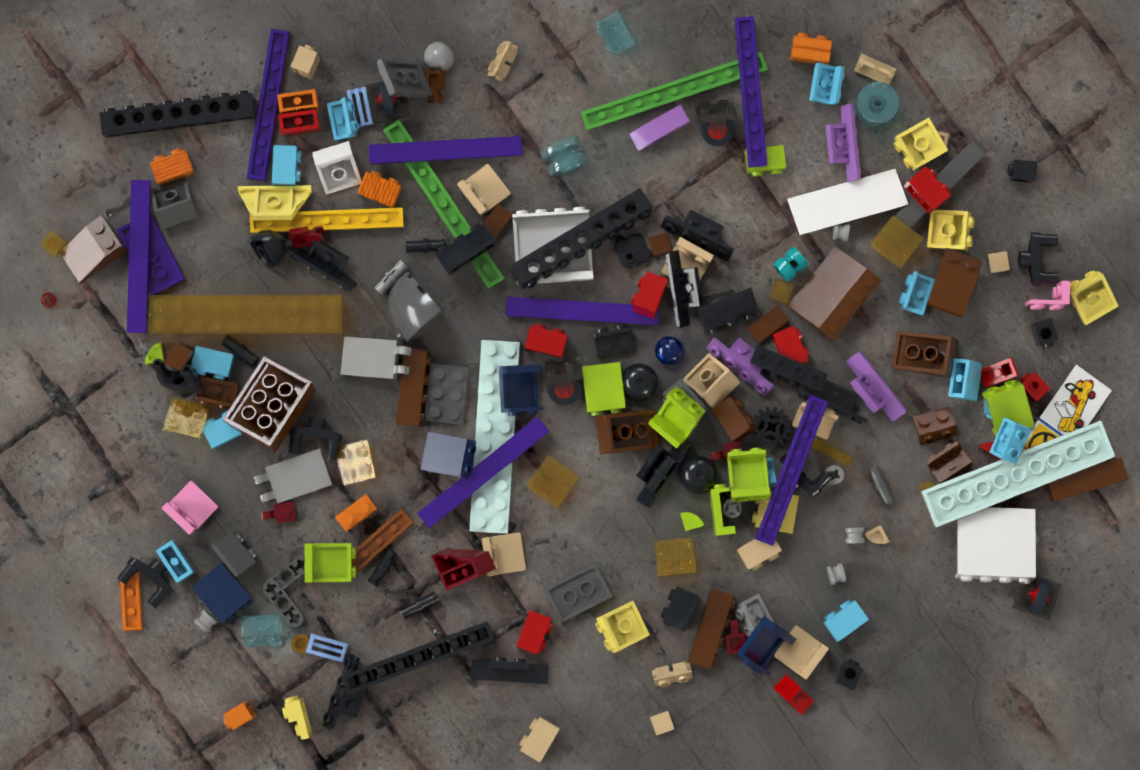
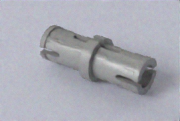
M399 260L393 269L385 273V277L374 289L384 296L397 279L409 269L408 266Z

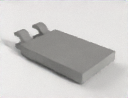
M344 337L340 375L396 379L397 374L409 375L410 367L398 365V355L411 356L412 348L399 346L400 341Z
M320 448L265 467L267 473L254 477L257 485L270 480L273 489L271 492L260 495L262 503L276 499L277 504L332 485Z

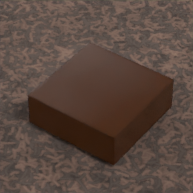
M667 233L648 238L654 257L672 251Z

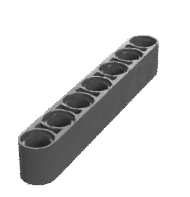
M973 139L937 175L936 179L940 183H945L951 189L988 151L976 139ZM914 198L908 203L909 205H906L881 229L894 243L926 213Z

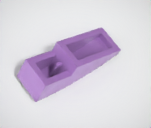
M679 105L629 135L637 150L640 151L689 124L690 121L682 106Z

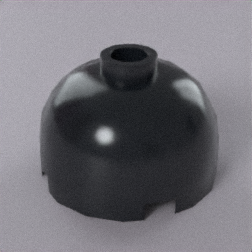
M262 230L250 237L252 240L250 245L254 253L260 260L262 257L267 263L264 265L268 268H274L284 259L286 255L284 243H286V240L282 234H277L272 230Z
M636 363L627 367L622 373L624 395L634 401H645L651 398L658 387V376L654 369L643 363Z
M700 455L692 456L684 461L679 473L682 485L688 491L698 494L713 488L718 476L717 468L713 461L706 456Z

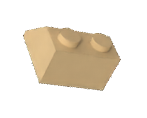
M710 353L683 379L712 409L718 406L740 383L735 375Z

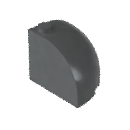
M408 271L399 277L392 286L388 297L389 317L393 326L398 331L395 335L402 343L406 341L409 344L444 314Z

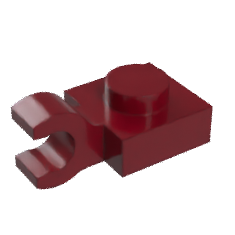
M308 226L289 229V237L294 248L312 246L313 241L324 240L322 235L325 233L323 226H316L310 231Z
M733 441L722 444L723 450L710 453L712 461L725 458L726 463H728L727 453L734 449H742L744 451L741 441Z
M294 502L274 504L275 510L261 512L262 520L276 518L277 524L296 521Z
M737 619L729 621L731 634H725L727 654L737 653L746 641L745 633H739Z

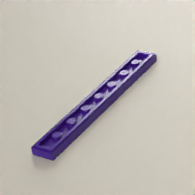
M754 16L737 17L734 21L748 168L767 167Z
M271 29L246 177L250 180L266 182L279 106L277 94H281L290 39L289 31Z
M521 136L369 144V165L522 156Z
M131 180L127 333H147L151 180Z
M507 297L506 316L659 325L660 306L655 318L652 319L633 312V304Z
M810 394L755 536L756 540L774 545L829 401Z
M537 416L476 465L469 479L460 478L417 514L429 528L432 527L550 431Z

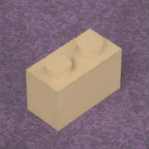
M299 45L291 64L295 74L310 80L313 79L321 60L316 49L309 45H305V47Z
M756 539L736 549L747 570L752 568L753 571L763 566L761 562L767 559L772 561L779 557L778 553L782 551L776 540L772 546Z
M540 716L538 720L534 718L529 726L531 729L528 736L524 735L519 743L522 746L520 751L538 762H541L560 730V727Z

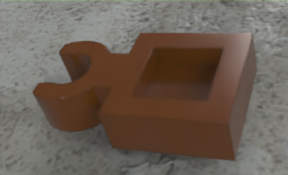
M426 70V80L433 94L427 98L428 103H434L435 97L436 103H443L441 90H445L446 71Z

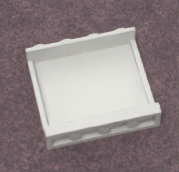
M574 207V211H566V208H556L554 212H547V209L535 210V213H528L527 210L516 211V214H512L515 261L517 262L589 219V210H585V207ZM584 237L578 239V242L580 243H586L588 241ZM564 247L561 249V251L564 253H569L571 249L569 247ZM591 249L582 258L573 259L567 267L563 269L558 268L553 271V275L549 278H542L537 282L554 283L593 280ZM547 257L545 261L548 263H552L555 261V259L553 257ZM532 266L528 270L530 272L535 273L539 269L535 266Z
M987 507L957 519V574L955 578H961V581L964 582L980 579V582L999 580L1000 583H1010L1011 580H1016L1020 584H1029L1030 581H1033L1036 578L1035 509Z

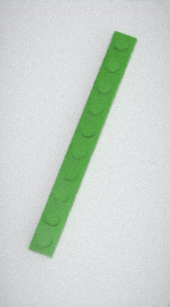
M759 52L757 57L760 74L768 69L762 52ZM738 60L583 111L581 115L586 130L589 131L739 81Z
M397 120L383 130L391 143L414 142L400 120ZM428 162L405 163L454 238L461 234L465 236L470 233L469 229L471 227ZM487 252L471 261V264L488 289L504 279Z

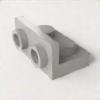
M759 593L734 606L735 615L744 627V633L747 637L750 636L763 616L774 622Z

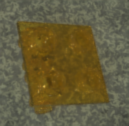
M892 215L880 233L875 237L870 247L901 269L923 240V237Z
M173 397L162 430L200 439L204 424L208 421L210 406Z
M368 440L339 447L337 460L343 485L376 478L377 472L374 469L373 455H371L370 451L371 445Z
M548 455L526 487L558 508L579 477Z
M692 538L654 541L658 577L697 573Z

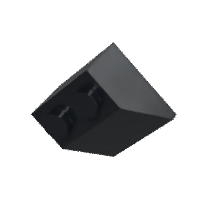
M677 586L675 590L671 589L667 598L670 600L668 608H663L660 616L663 618L662 622L685 632L699 595Z

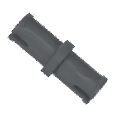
M879 465L868 470L875 484L874 489L878 490L884 505L895 501L888 487L889 483L885 481Z

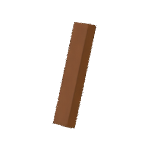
M402 508L356 548V559H352V566H356V574L415 523Z

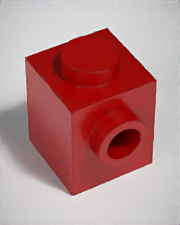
M1027 372L1020 378L1026 395L1033 402H1037L1051 389L1036 372L1031 374Z

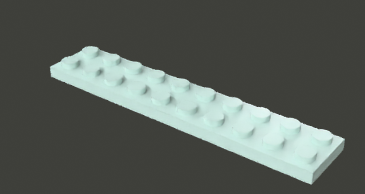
M481 340L474 467L514 436L515 416H508V412L501 413L499 366L519 365L520 342ZM512 462L472 494L469 531L508 534Z
M1098 421L1022 451L1017 464L1001 459L925 489L921 493L934 526L938 527L1115 457L1102 422Z

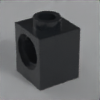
M1014 159L1008 165L1007 170L1010 181L1028 183L1036 181L1037 161Z
M1052 318L1030 324L1037 346L1042 345L1043 348L1053 346L1054 341L1058 340ZM1042 329L1048 330V339L1041 337Z
M851 659L848 662L843 660L834 682L854 690L863 671L859 667L860 663ZM848 668L854 670V676L851 679L845 677V671Z

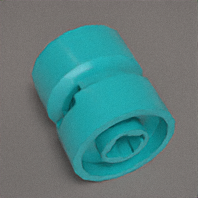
M792 247L785 253V258L780 257L772 265L781 277L789 283L797 276V271L802 272L809 264L803 255L795 247Z

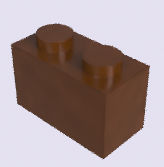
M181 341L179 345L173 343L164 364L179 371L184 365H191L194 347Z
M730 396L712 409L731 440L740 442L757 428L754 425V418L744 410L745 405L742 400Z

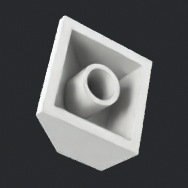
M349 141L312 152L326 195L362 183Z

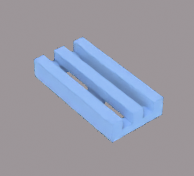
M366 87L347 90L348 98L353 101L352 95L355 94L361 121V123H358L359 128L373 125ZM359 93H363L368 122L364 120ZM353 112V114H354V119L357 120V118H356V113Z
M311 633L305 652L343 662L348 643ZM314 639L343 646V649L316 643ZM312 646H315L318 648L340 653L341 656L337 657L327 653L312 650L311 648Z

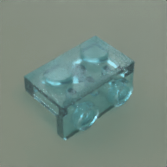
M617 10L606 18L595 22L597 32L604 38L606 49L612 55H620L638 44L621 10Z
M280 614L242 617L241 638L243 645L256 647L257 645L275 646L282 644Z

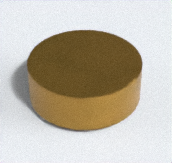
M305 634L296 635L291 642L293 650L297 653H305L310 638Z

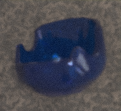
M662 337L656 342L654 348L655 357L662 364L676 365L684 358V344L676 337Z

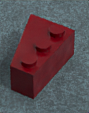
M447 548L431 555L446 591L496 569L489 551Z

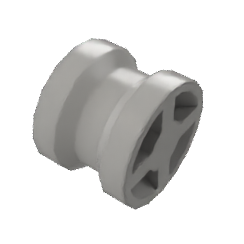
M850 223L834 225L832 240L842 239L847 242Z
M833 465L825 469L833 477L828 484H838L843 480L844 472L839 466Z
M728 499L722 505V512L729 518L737 517L741 513L742 506L740 502H731V499Z
M864 527L845 528L847 533L846 544L865 543L863 538Z
M842 563L837 564L836 567H826L831 585H835L839 581L846 582Z
M203 609L201 616L196 618L194 623L203 631L209 633L211 627L217 624L218 620Z

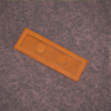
M136 572L126 585L120 581L123 631L143 630L140 572Z

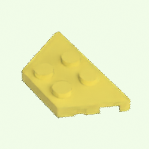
M311 185L238 186V193L253 220H292L312 193Z

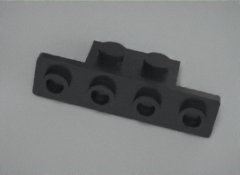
M692 210L689 211L684 222L666 215L660 226L666 232L681 237L701 249L716 255L720 259L729 261L734 251L733 247L718 240L724 228L723 225Z
M314 241L309 252L300 247L294 248L293 244L287 248L286 253L292 259L306 264L307 268L317 271L325 279L339 284L340 288L352 291L356 287L357 282L342 273L350 257L327 243Z
M674 250L666 253V265L668 266V280L671 286V300L674 306V320L677 328H683L690 325L687 307L702 306L703 298L698 267L681 268L679 250Z
M756 346L750 360L751 364L769 372L770 377L780 380V377L787 379V384L798 387L799 384L822 391L828 376L823 371L760 346Z
M828 380L825 381L822 391H816L814 396L829 401L827 406L834 408L836 414L843 417L844 414L852 416L851 420L858 424H862V421L865 423L868 421V419L850 411L858 395L857 393ZM800 388L796 389V392L799 393L798 397L808 401L811 393Z
M685 441L678 448L673 446L669 452L660 445L655 447L636 475L643 482L647 483L654 474L653 470L659 467L666 455H669L677 462L668 472L666 480L663 479L655 490V493L646 487L643 488L636 498L638 502L647 508L652 506L691 450L692 445L689 442Z
M349 653L348 658L344 661L341 675L356 670L360 658ZM339 676L336 690L330 698V705L328 711L324 714L322 725L333 731L340 713L356 718L367 688L347 694L342 678Z
M495 657V661H472V680L533 684L548 683V665L526 663V659L514 658V662H507V658Z

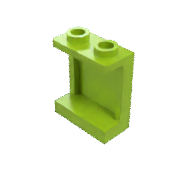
M620 362L583 366L582 374L587 413H591L592 416L603 415V411H610L611 414L622 413V409L626 407Z
M1011 380L1003 386L991 387L982 393L987 401L994 426L992 427V432L995 437L1004 417L1031 429L1035 427L1024 385L1019 381Z
M676 386L666 395L667 399L648 424L675 448H678L689 438L706 410Z
M752 448L750 451L734 449L728 452L727 462L731 502L769 500L770 487L766 450Z
M726 484L713 485V489L709 490L714 536L736 534L735 526L723 527L719 493L731 491L730 487L726 488Z
M305 543V582H352V578H356V566H352V559H356V547H352V543Z

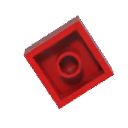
M925 166L904 185V188L929 215L951 195L949 194L950 189L948 186L936 179L937 174L934 170L928 169Z

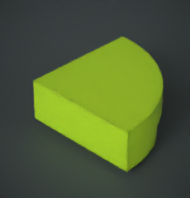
M161 342L155 344L149 350L145 359L146 365L152 364L155 359H161L165 362Z
M689 512L680 513L685 531L704 526L702 520L697 515Z

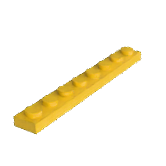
M403 208L298 212L292 220H253L250 215V233H257L262 230L289 232V229L307 226L309 231L316 226H323L324 231L404 227Z

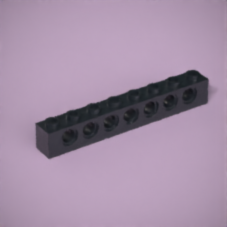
M238 91L237 95L230 96L229 93L218 94V97L210 98L209 95L200 96L199 100L183 98L180 99V102L176 103L167 100L162 101L161 105L145 103L142 104V107L137 108L134 105L124 106L122 110L106 108L104 112H99L102 136L105 138L256 118L254 96L252 93H248V91ZM239 102L237 110H230L231 103ZM215 104H219V112L212 113L211 107ZM195 107H201L199 115L195 116L192 114V110ZM181 109V117L174 118V111ZM159 111L163 112V118L155 120V114ZM144 114V120L141 123H136V116ZM124 116L125 123L117 125V119Z
M641 188L513 263L510 265V272L522 290L532 288L538 283V280L549 278L553 275V271L558 268L563 269L567 267L573 259L582 258L588 250L599 248L603 241L614 239L618 236V232L623 229L629 230L638 220L641 219L643 221L650 217L653 206ZM632 208L636 212L634 214H628L626 210ZM612 218H617L620 222L617 224H613L610 222V220ZM602 228L604 231L598 234L594 232V229ZM584 237L588 241L586 243H580L578 242V239ZM564 247H569L571 251L569 253H564L561 251V249ZM547 257H553L555 261L552 263H548L545 261V259ZM532 266H535L539 270L533 273L530 272L528 269Z
M488 621L348 672L341 675L347 694H351L494 640Z

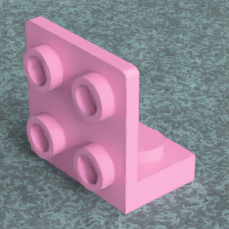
M1061 281L1056 284V287H1053L1052 297L1055 300H1029L1025 302V307H1030V310H1042L1045 307H1049V310L1053 311L1064 309L1065 306L1070 304V281Z
M190 481L162 509L189 535H193L218 508V505L193 481Z

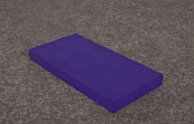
M150 212L148 292L151 297H154L186 279ZM130 223L116 229L128 253Z

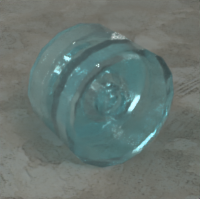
M879 81L869 83L862 88L855 100L854 108L856 115L867 126H884L891 121L898 111L899 98L897 92L889 84ZM875 101L879 102V107L874 105Z
M578 135L562 139L540 151L543 162H551L547 166L550 177L568 173L588 161L585 151H576L581 146Z

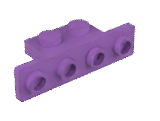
M846 104L840 107L841 124L826 125L829 164L845 163L847 181L852 182L861 178V168L859 166L854 105Z
M740 337L730 349L716 338H713L706 347L713 356L717 357L728 368L737 373L741 379L753 386L757 392L766 396L774 385L759 374L763 368L750 363L754 349Z
M861 351L846 361L857 376L850 383L854 391L864 400L867 408L871 409L873 413L882 408L891 421H895L907 412L903 404Z

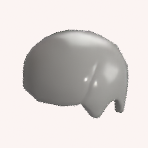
M434 42L428 45L424 52L425 64L432 70L446 71L454 63V52L445 43Z

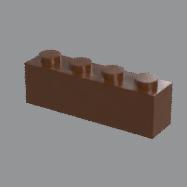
M412 349L411 356H403L402 366L410 367L409 375L401 374L396 425L420 427V423H424L425 412H421L422 404L426 405L427 393H424V385H428L429 374H426V368L431 364V355H428V350Z
M1115 456L1105 462L1095 464L1047 483L1046 486L1051 502L1126 481L1128 476L1122 457L1116 458Z
M713 588L710 589L688 662L711 669L712 665H716L718 659L716 654L717 647L721 648L724 636H721L723 628L727 629L730 618L727 617L729 610L733 611L736 602L733 599L734 595Z

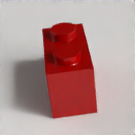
M316 109L278 115L280 131L283 137L321 131L319 114Z
M648 271L645 277L641 276L637 286L640 288L638 294L634 293L631 300L633 312L654 319L667 288L668 279Z
M535 323V326H530L525 349L562 358L568 335L564 334V330L554 328L553 331L546 330V326Z
M792 326L771 335L780 355L803 364L809 361L808 357H810L807 347L802 346L800 340L803 337L799 328L795 329Z
M529 610L516 647L537 655L539 651L543 652L547 642L543 639L546 633L550 634L553 622H550L551 617Z

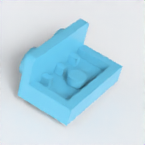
M820 62L815 63L809 100L825 105L838 104L841 98V85L844 80V67H835Z
M344 97L339 101L327 103L334 141L358 136L359 126L357 120L354 119L353 112H355V106L353 101Z
M916 271L912 272V275L908 274L905 285L908 286L906 293L902 292L899 303L902 304L900 309L923 316L934 279L918 274Z

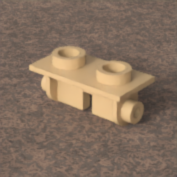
M510 41L501 43L497 48L495 60L488 67L489 72L487 76L496 75L495 79L502 82L510 69V66L506 65L505 62L513 63L518 53V47L511 44L512 42Z
M861 53L854 71L889 86L896 68Z
M684 661L672 664L673 671L671 672L668 665L655 668L652 671L655 687H666L670 683H684L692 679L690 663H685Z

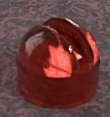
M50 292L44 293L41 297V303L47 308H52L57 303V297ZM45 296H48L51 304H48Z

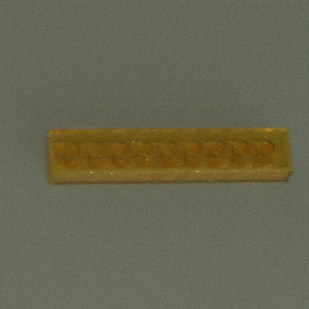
M149 295V334L344 335V296Z

